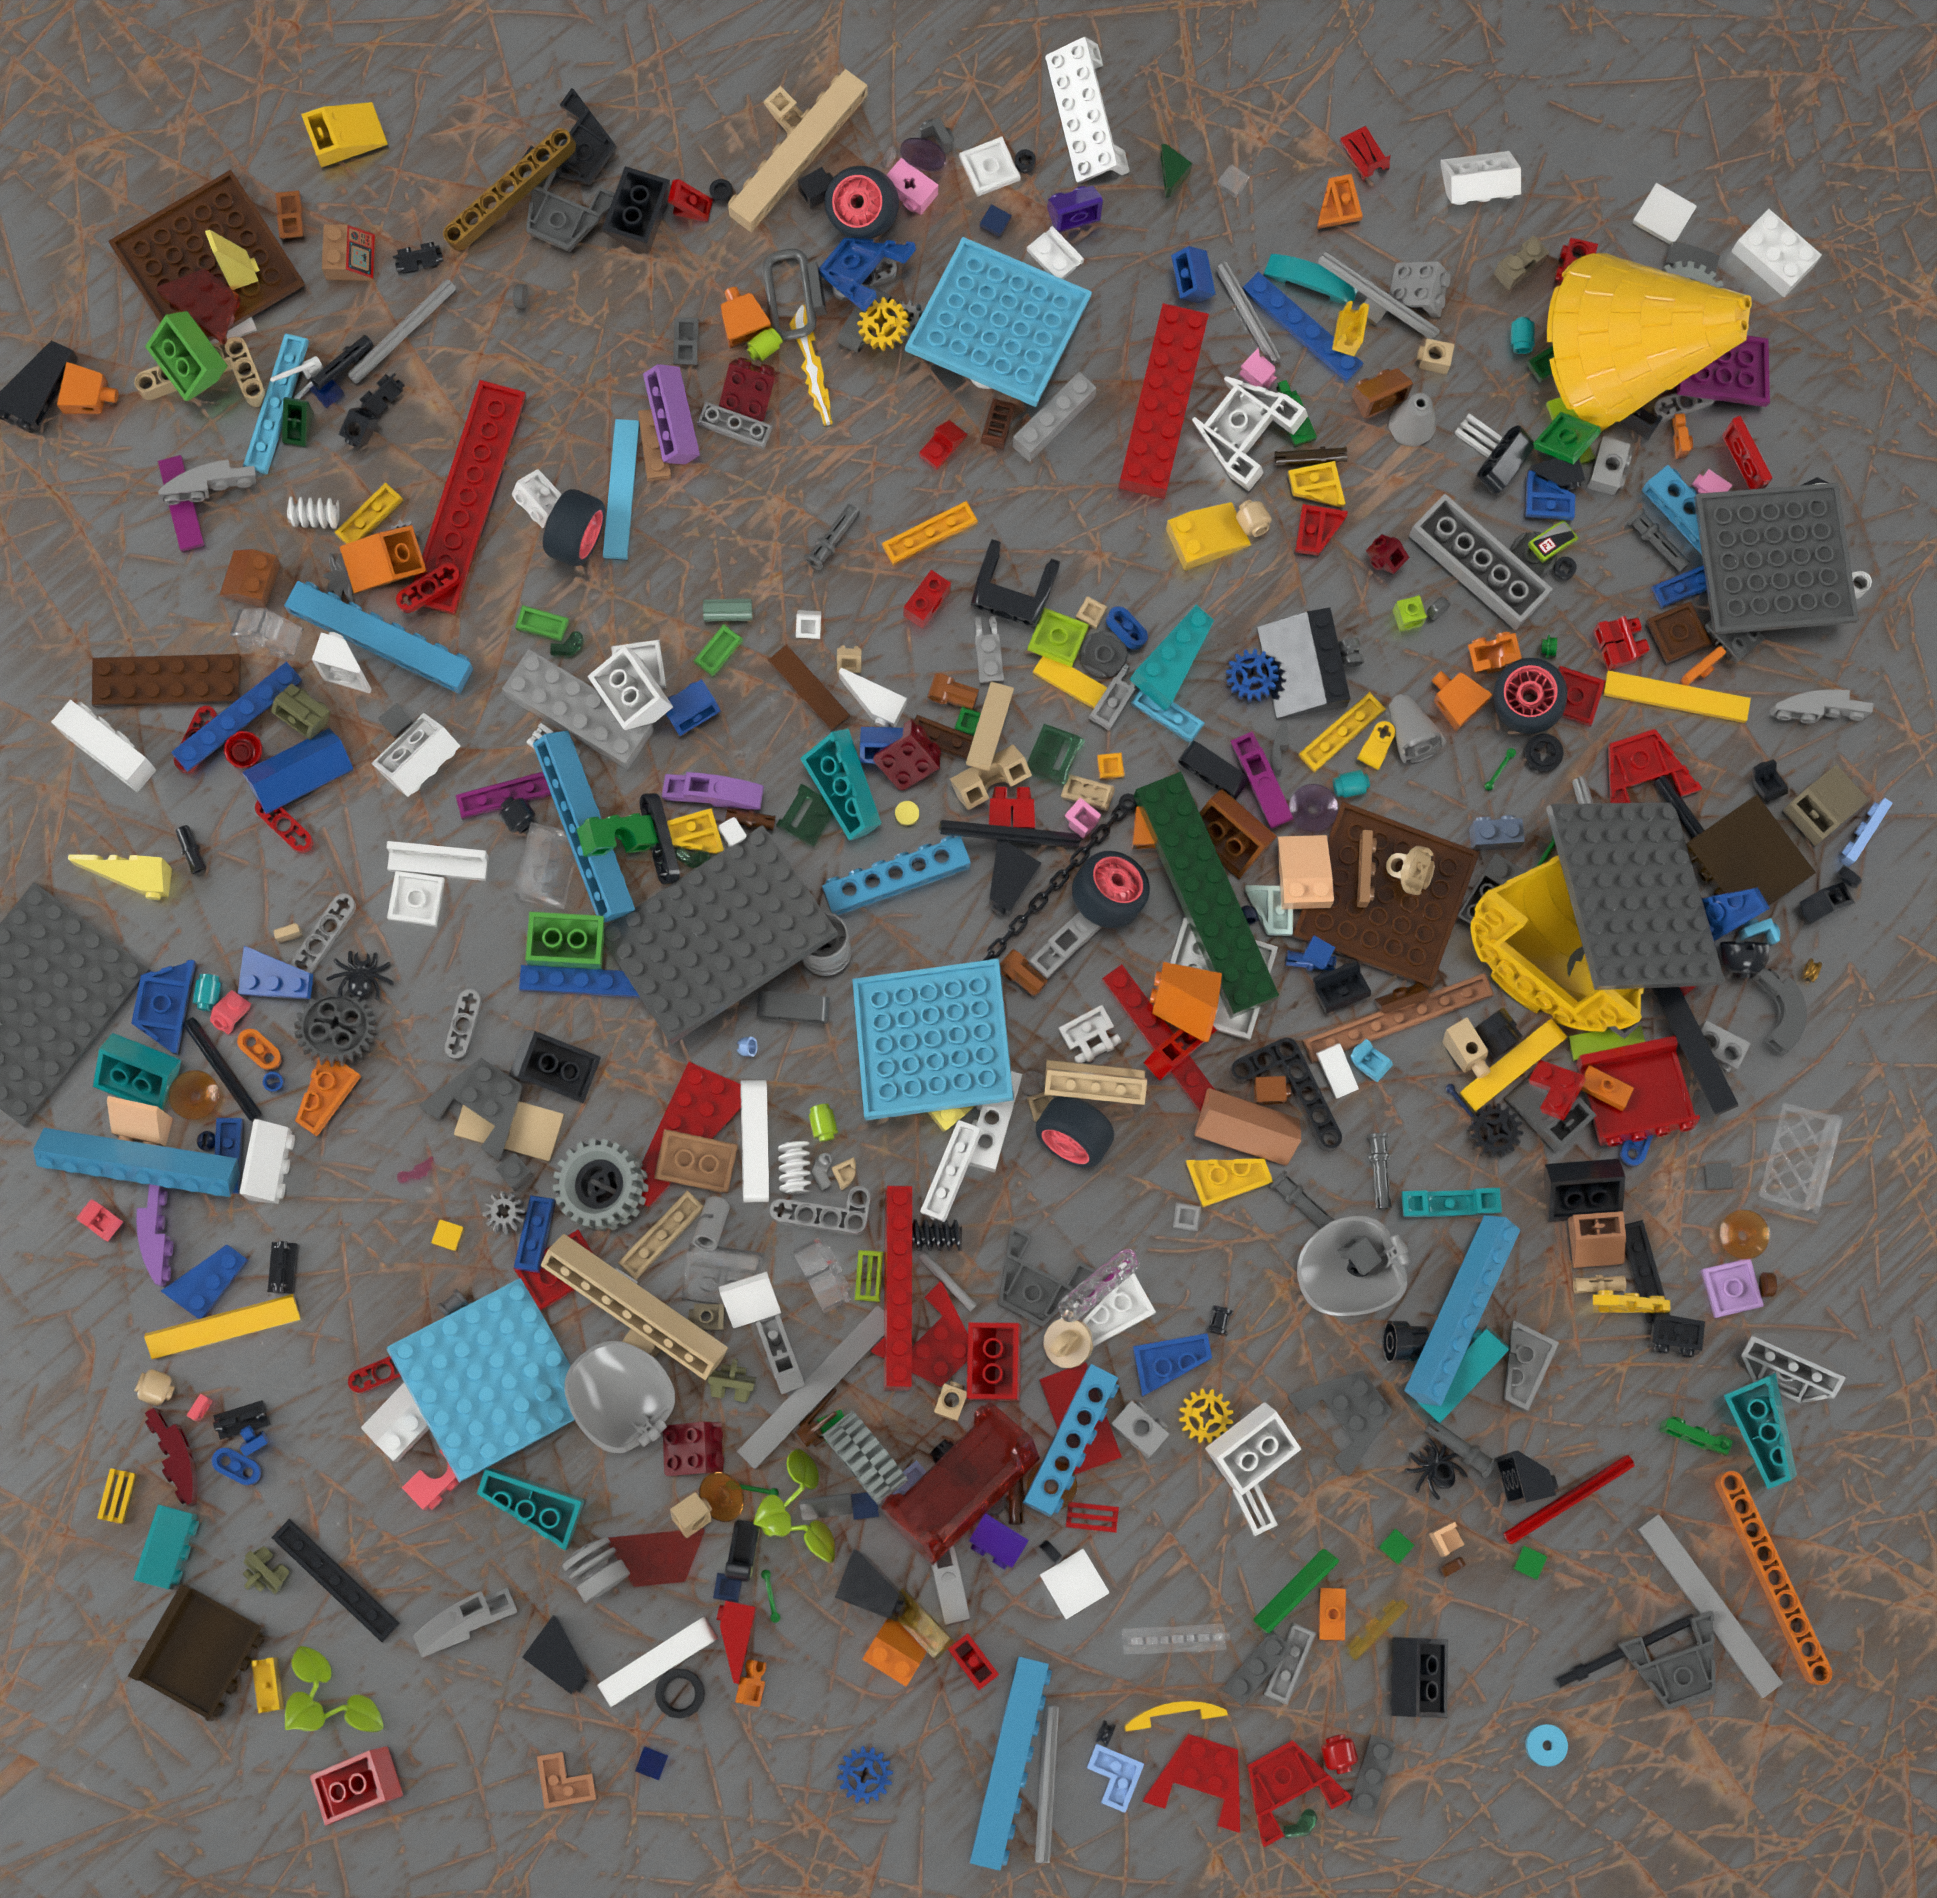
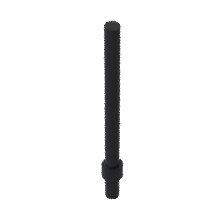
M1689 1614L1643 1636L1642 1639L1645 1647L1691 1626L1689 1618L1693 1617V1615ZM1618 1648L1585 1665L1581 1663L1572 1667V1671L1555 1678L1556 1683L1561 1688L1576 1680L1580 1682L1588 1678V1674L1626 1657V1655Z

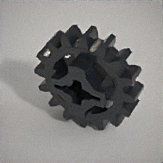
M1499 1103L1494 1109L1488 1104L1485 1106L1486 1112L1480 1108L1477 1111L1479 1117L1473 1116L1470 1119L1475 1125L1468 1127V1130L1474 1132L1469 1137V1140H1476L1477 1143L1474 1145V1149L1483 1148L1482 1155L1489 1151L1491 1158H1494L1497 1152H1499L1502 1158L1506 1156V1150L1509 1153L1515 1150L1512 1144L1518 1146L1521 1143L1517 1137L1523 1135V1131L1518 1130L1522 1122L1515 1121L1517 1113L1509 1114V1106L1501 1110ZM1490 1115H1498L1494 1120L1485 1119V1117ZM1507 1121L1510 1124L1511 1131L1508 1130ZM1494 1126L1499 1127V1134L1496 1136L1492 1134ZM1480 1130L1483 1131L1485 1140L1482 1139ZM1499 1141L1507 1143L1500 1147L1493 1146L1495 1142Z

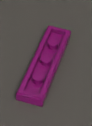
M181 455L158 461L163 485L186 472ZM187 500L180 501L175 505H169L181 552L205 546L194 502Z
M542 771L455 796L461 818L464 820L503 809L501 804L510 797L514 799L522 797L527 802L552 795Z

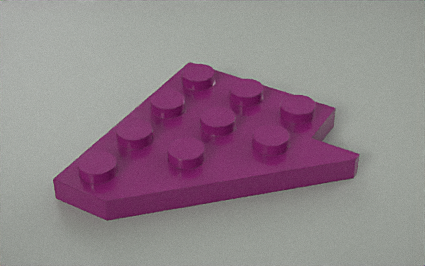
M1747 335L1746 341L1677 385V395L1767 407L1770 404L1769 338Z

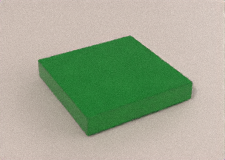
M1560 412L1533 443L1534 449L1574 465L1600 435L1601 429L1597 425Z

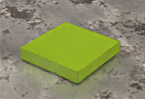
M1044 607L1027 650L1072 667L1088 631L1089 624Z

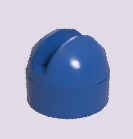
M271 1071L263 1077L262 1082L266 1090L274 1092L283 1086L284 1080L280 1073ZM279 1077L280 1082L268 1085L267 1080Z

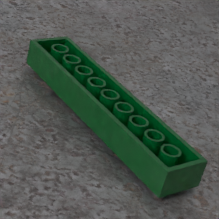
M1180 771L1136 789L1133 797L1152 836L1154 845L1209 971L1222 973L1220 996L1230 1019L1276 1001L1279 993L1182 772Z

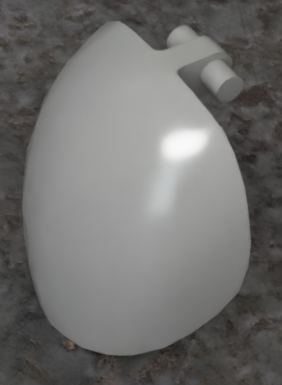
M1349 1216L1337 1219L1321 1228L1305 1244L1300 1253L1297 1263V1277L1300 1289L1307 1302L1315 1310L1324 1314L1353 1316L1376 1312L1397 1302L1406 1291L1407 1276L1404 1266L1410 1264L1407 1256L1409 1251L1406 1244L1402 1243L1400 1235L1392 1237L1387 1228L1378 1220L1366 1216ZM1354 1235L1366 1236L1382 1260L1364 1277L1350 1274L1347 1271L1349 1259L1341 1258L1337 1252V1249Z
M602 1342L581 1354L566 1374L565 1395L571 1413L584 1434L603 1450L612 1453H623L632 1450L640 1444L645 1447L649 1442L656 1441L661 1436L660 1433L667 1427L664 1422L673 1411L675 1391L666 1371L654 1357L645 1351L625 1342Z

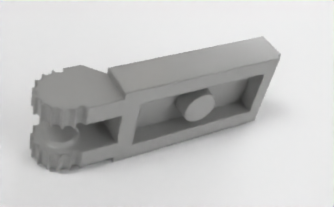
M990 616L991 634L982 635L983 624L981 617H975V644L979 684L1004 682L996 616Z
M1126 663L1117 677L1113 678L1089 716V719L1109 731L1135 692L1136 685L1132 682L1128 685L1122 681L1130 670V665Z

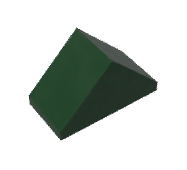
M1161 144L1160 160L1165 198L1172 196L1191 173L1192 163L1169 145Z
M284 397L282 443L306 447L314 415L308 401Z

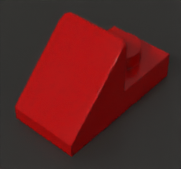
M680 179L672 180L667 202L674 205L673 214L680 217L708 221L713 199Z
M948 420L934 429V436L922 448L919 456L938 470L968 434Z

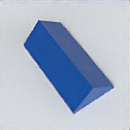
M328 728L318 733L311 740L306 739L243 771L242 774L265 814H268L352 771L353 766L341 740Z

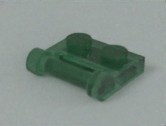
M1044 724L1027 765L1032 772L1054 779L1058 783L1066 784L1069 779L1068 773L1085 740L1078 735ZM1064 741L1070 743L1060 769H1053Z
M800 784L797 789L798 794L783 819H779L776 826L814 848L834 814L823 796L814 792L809 787ZM805 799L812 800L797 828L793 827L791 822Z

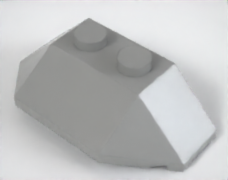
M1776 1333L1752 1334L1741 1354L1753 1382L1776 1372L1780 1395L1798 1403L1835 1398L1846 1379V1375L1823 1354Z

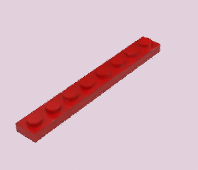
M1122 964L1102 978L1106 987L1153 1050L1174 1034L1163 1019L1152 1014L1153 1005L1149 1003L1148 998ZM1188 1056L1170 1073L1201 1113L1207 1089H1215L1191 1056Z

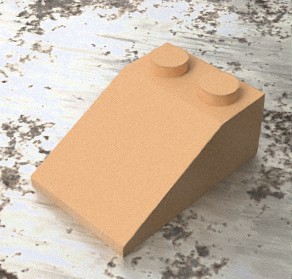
M1327 835L1278 837L1281 909L1331 908L1334 896Z
M108 1096L107 1106L112 1134L117 1136L119 1140L139 1141L145 1144L166 1147L173 1121L171 1116L156 1106Z

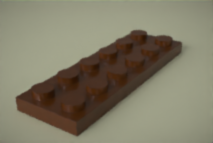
M239 654L92 658L93 707L230 704L240 698L241 656Z

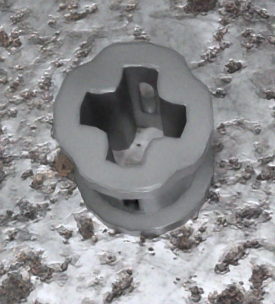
M457 1289L453 1290L454 1294L446 1301L437 1304L445 1316L469 1305L468 1301Z

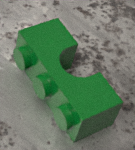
M634 813L627 817L612 815L606 819L591 817L586 819L585 823L576 829L584 857L606 855L617 846L615 837L622 841L626 853L644 852L658 843L651 815L641 816L640 813Z

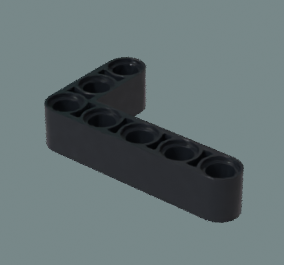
M1288 1037L1282 1038L1234 1061L1229 1075L1232 1081L1237 1084L1246 1083L1280 1067L1287 1083H1290L1294 1098L1320 1149L1325 1152L1337 1149L1342 1142V1133L1295 1040ZM1288 1045L1292 1049V1054L1284 1056L1280 1052V1046ZM1260 1055L1267 1056L1270 1060V1065H1260L1257 1057ZM1240 1065L1246 1067L1248 1075L1244 1077L1237 1075L1235 1067ZM1291 1068H1300L1303 1072V1077H1293ZM1302 1090H1311L1314 1094V1099H1304L1301 1094ZM1313 1112H1322L1325 1116V1121L1321 1123L1316 1122L1312 1116ZM1330 1133L1334 1135L1336 1143L1328 1145L1324 1141L1325 1134Z

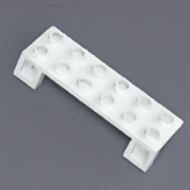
M1083 37L1047 54L1046 61L1076 182L1083 183L1109 170H1113L1120 175L1130 172L1125 150L1113 144L1095 69L1103 66L1098 44Z

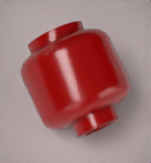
M1345 1734L1326 1738V1743L1321 1746L1326 1768L1336 1770L1337 1774L1352 1771L1351 1765L1356 1764L1358 1761L1354 1741L1349 1737H1345Z

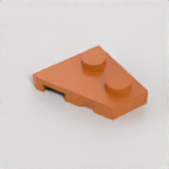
M1352 174L1329 178L1317 228L1321 229L1362 221L1363 215Z

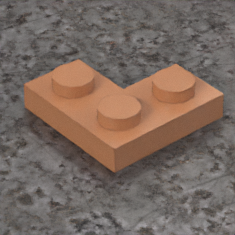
M564 1752L537 1756L544 1809L597 1799L593 1773L567 1778Z

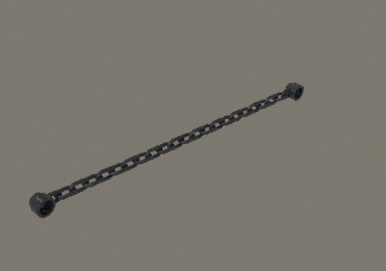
M1127 793L1121 796L1119 804L1112 811L1110 821L1096 828L1091 834L1090 843L1086 847H1080L1070 858V865L1065 870L1057 871L1050 879V887L1045 892H1039L1030 901L1029 910L1024 915H1018L1009 924L1008 933L1003 938H997L988 947V955L982 961L997 958L1007 947L1006 941L1012 935H1018L1028 923L1027 918L1032 912H1039L1046 905L1049 899L1048 895L1052 890L1059 889L1069 879L1071 869L1085 862L1090 855L1089 850L1091 847L1105 840L1110 834L1111 825L1115 821H1121L1126 815L1135 812L1138 806L1133 794ZM1129 799L1133 802V805L1126 806L1124 801ZM1118 810L1123 813L1120 817L1119 814H1115ZM1103 828V831L1107 832L1098 840V836L1095 835ZM1082 851L1086 855L1077 863L1078 860L1074 858ZM1061 874L1065 878L1056 886L1057 882L1053 881ZM1041 896V899L1044 901L1036 908L1037 906L1033 905V903ZM1020 919V922L1023 924L1015 931L1016 929L1012 928V926ZM999 942L1002 948L995 954V951H991V949Z

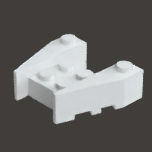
M1226 376L1224 381L1231 391L1205 424L1195 417L1192 421L1229 477L1247 491H1250L1264 473L1261 465L1246 455L1272 420L1294 435L1308 415L1303 406L1286 394L1275 393L1266 390V388L1256 387Z

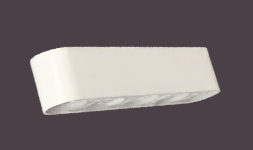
M741 1080L743 1203L769 1202L766 1080Z
M703 1617L608 1677L597 1686L609 1706L613 1707L710 1645L718 1637L707 1619Z

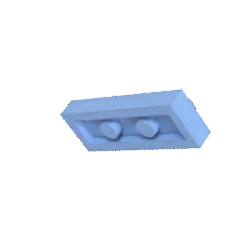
M1884 798L1879 803L1874 802L1867 812L1870 817L1866 823L1862 821L1854 832L1857 835L1854 842L1849 841L1844 847L1842 853L1845 856L1841 863L1850 867L1857 860L1893 804L1891 801Z

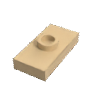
M1069 774L1061 797L1064 800L1075 803L1079 798H1082L1091 807L1108 811L1115 788L1111 785Z

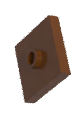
M1691 601L1646 620L1666 664L1712 644Z

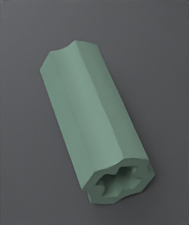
M752 598L703 599L704 622L752 621Z

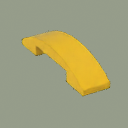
M1195 1701L1170 1702L1152 1707L1136 1715L1124 1725V1731L1151 1728L1150 1717L1197 1709H1199L1200 1719L1226 1716L1228 1714L1226 1709L1208 1703Z

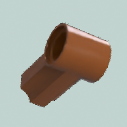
M936 673L927 697L936 703H951L973 710L979 689L955 682L950 676Z
M1012 949L1000 963L1001 974L1008 980L1015 981L1033 997L1048 982L1015 949Z

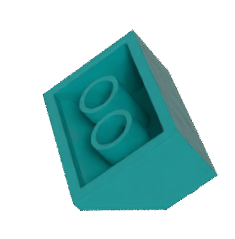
M112 1033L99 1048L93 1087L125 1100L159 1107L164 1111L178 1079L181 1059Z
M158 1504L133 1578L134 1581L173 1590L175 1585H179L183 1571L180 1570L182 1562L187 1560L191 1550V1546L188 1545L190 1537L196 1534L199 1526V1521L196 1520L198 1515Z

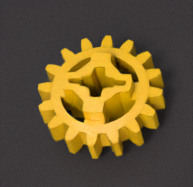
M882 297L881 303L874 300L873 306H869L866 313H859L863 320L857 322V325L862 328L858 332L861 337H864L863 341L866 344L871 343L873 349H876L878 345L882 351H885L886 345L894 349V342L897 341L901 344L903 343L900 338L901 335H908L904 328L910 327V323L905 320L909 316L906 311H903L904 308L901 304L896 306L897 303L894 299H891L889 303L885 297ZM890 311L897 314L898 318L891 316ZM869 330L876 332L878 337L871 335Z
M1200 1389L1199 1396L1191 1392L1192 1400L1190 1401L1186 1398L1183 1400L1186 1408H1179V1412L1183 1413L1184 1417L1179 1418L1178 1421L1185 1422L1186 1426L1181 1430L1183 1432L1187 1430L1191 1432L1188 1437L1189 1439L1197 1436L1198 1443H1201L1203 1438H1206L1208 1444H1211L1212 1437L1219 1438L1221 1436L1220 1432L1225 1433L1228 1431L1225 1426L1233 1424V1421L1228 1419V1416L1232 1415L1233 1411L1226 1409L1230 1401H1225L1224 1403L1221 1401L1223 1398L1222 1393L1216 1397L1214 1396V1389H1211L1208 1394H1205L1204 1389ZM1205 1399L1202 1407L1192 1408L1195 1402ZM1214 1403L1220 1407L1222 1415L1216 1412ZM1208 1408V1414L1212 1416V1419H1209L1204 1424L1203 1417L1199 1415ZM1189 1417L1195 1419L1198 1424L1197 1430L1192 1426ZM1212 1424L1220 1425L1216 1431L1207 1433L1209 1426Z

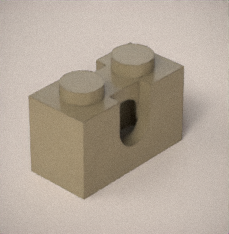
M1533 235L1521 245L1519 251L1514 256L1510 253L1498 263L1494 275L1510 291L1545 263L1549 251ZM1529 263H1531V265L1527 269L1524 268Z

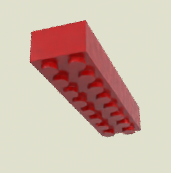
M1165 303L1162 304L1120 477L1119 489L1165 499L1207 325L1208 313Z

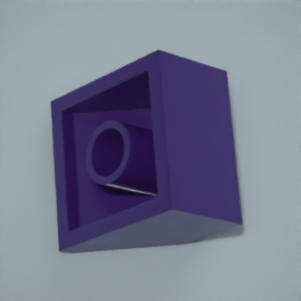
M1093 185L1089 187L1080 186L1072 192L1065 194L1062 192L1054 194L1048 199L1047 210L1053 227L1058 232H1063L1100 221L1103 199Z
M985 1513L968 1542L972 1544L970 1549L981 1556H984L986 1552L994 1557L992 1561L994 1564L1005 1570L1007 1566L1010 1568L1014 1566L1029 1540Z

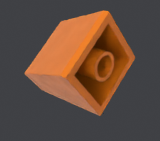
M412 525L376 533L339 546L354 593L427 572Z
M1163 962L1161 972L1156 971L1154 986H1157V989L1152 988L1149 1003H1154L1152 1014L1203 1042H1209L1218 1009L1222 973Z
M887 1618L862 1660L907 1687L933 1641L901 1621L897 1620L896 1622Z

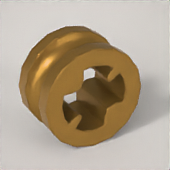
M1809 958L1801 978H1809L1810 982L1814 983L1820 973L1822 962L1815 963L1814 959Z

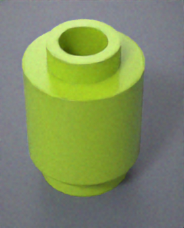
M772 327L768 330L764 329L747 343L749 347L747 353L754 361L758 359L760 362H763L780 348L779 345L783 341Z
M819 1104L811 1107L809 1119L814 1138L819 1139L820 1142L833 1140L834 1135L838 1133L833 1109H830L829 1104Z

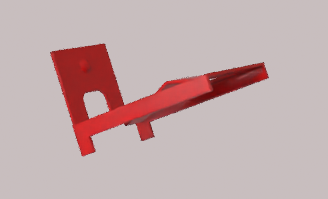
M1366 126L1340 138L1342 145L1362 175L1363 181H1365L1366 176L1367 178L1372 176L1374 170L1379 167L1382 170L1386 168L1389 170L1391 155L1384 156ZM1349 139L1359 148L1363 157L1355 149V147L1352 145ZM1369 147H1370V149H1371L1373 155L1375 156V158H1376V160H1377L1376 162H1374V159H1373V157H1372V155H1371V153H1370Z

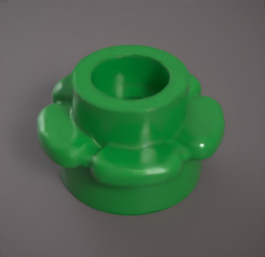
M1548 635L1547 639H1542L1541 654H1546L1547 659L1549 656L1556 657L1557 637H1550Z

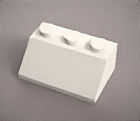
M1510 151L1441 160L1446 195L1451 203L1463 205L1468 201L1486 202L1491 198L1497 197L1509 199L1514 195L1521 194V167Z
M329 632V635L321 633L312 661L323 680L371 693L372 689L347 642L343 639L344 637L335 632Z
M625 645L588 675V678L624 730L654 723L673 708L638 655Z
M423 713L371 764L400 792L409 797L418 791L421 784L428 777L434 775L446 760L454 756L460 745L442 725Z
M254 1119L240 1188V1194L248 1200L279 1204V1199H283L285 1194L283 1178L284 1174H288L290 1168V1159H287L289 1149H293L295 1135H292L293 1131L290 1128Z
M403 1383L368 1419L361 1429L384 1453L398 1463L429 1430V1427L407 1386Z

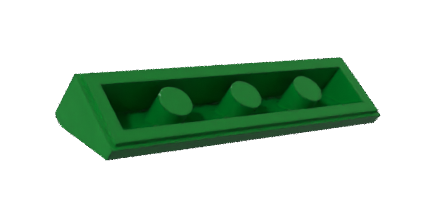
M1321 1549L1254 1617L1253 1621L1264 1633H1270L1339 1563V1559L1326 1549Z

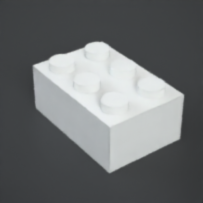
M1770 209L1745 232L1731 251L1783 297L1808 274L1822 256Z
M1265 1402L1205 1448L1229 1485L1241 1496L1301 1450L1278 1413Z

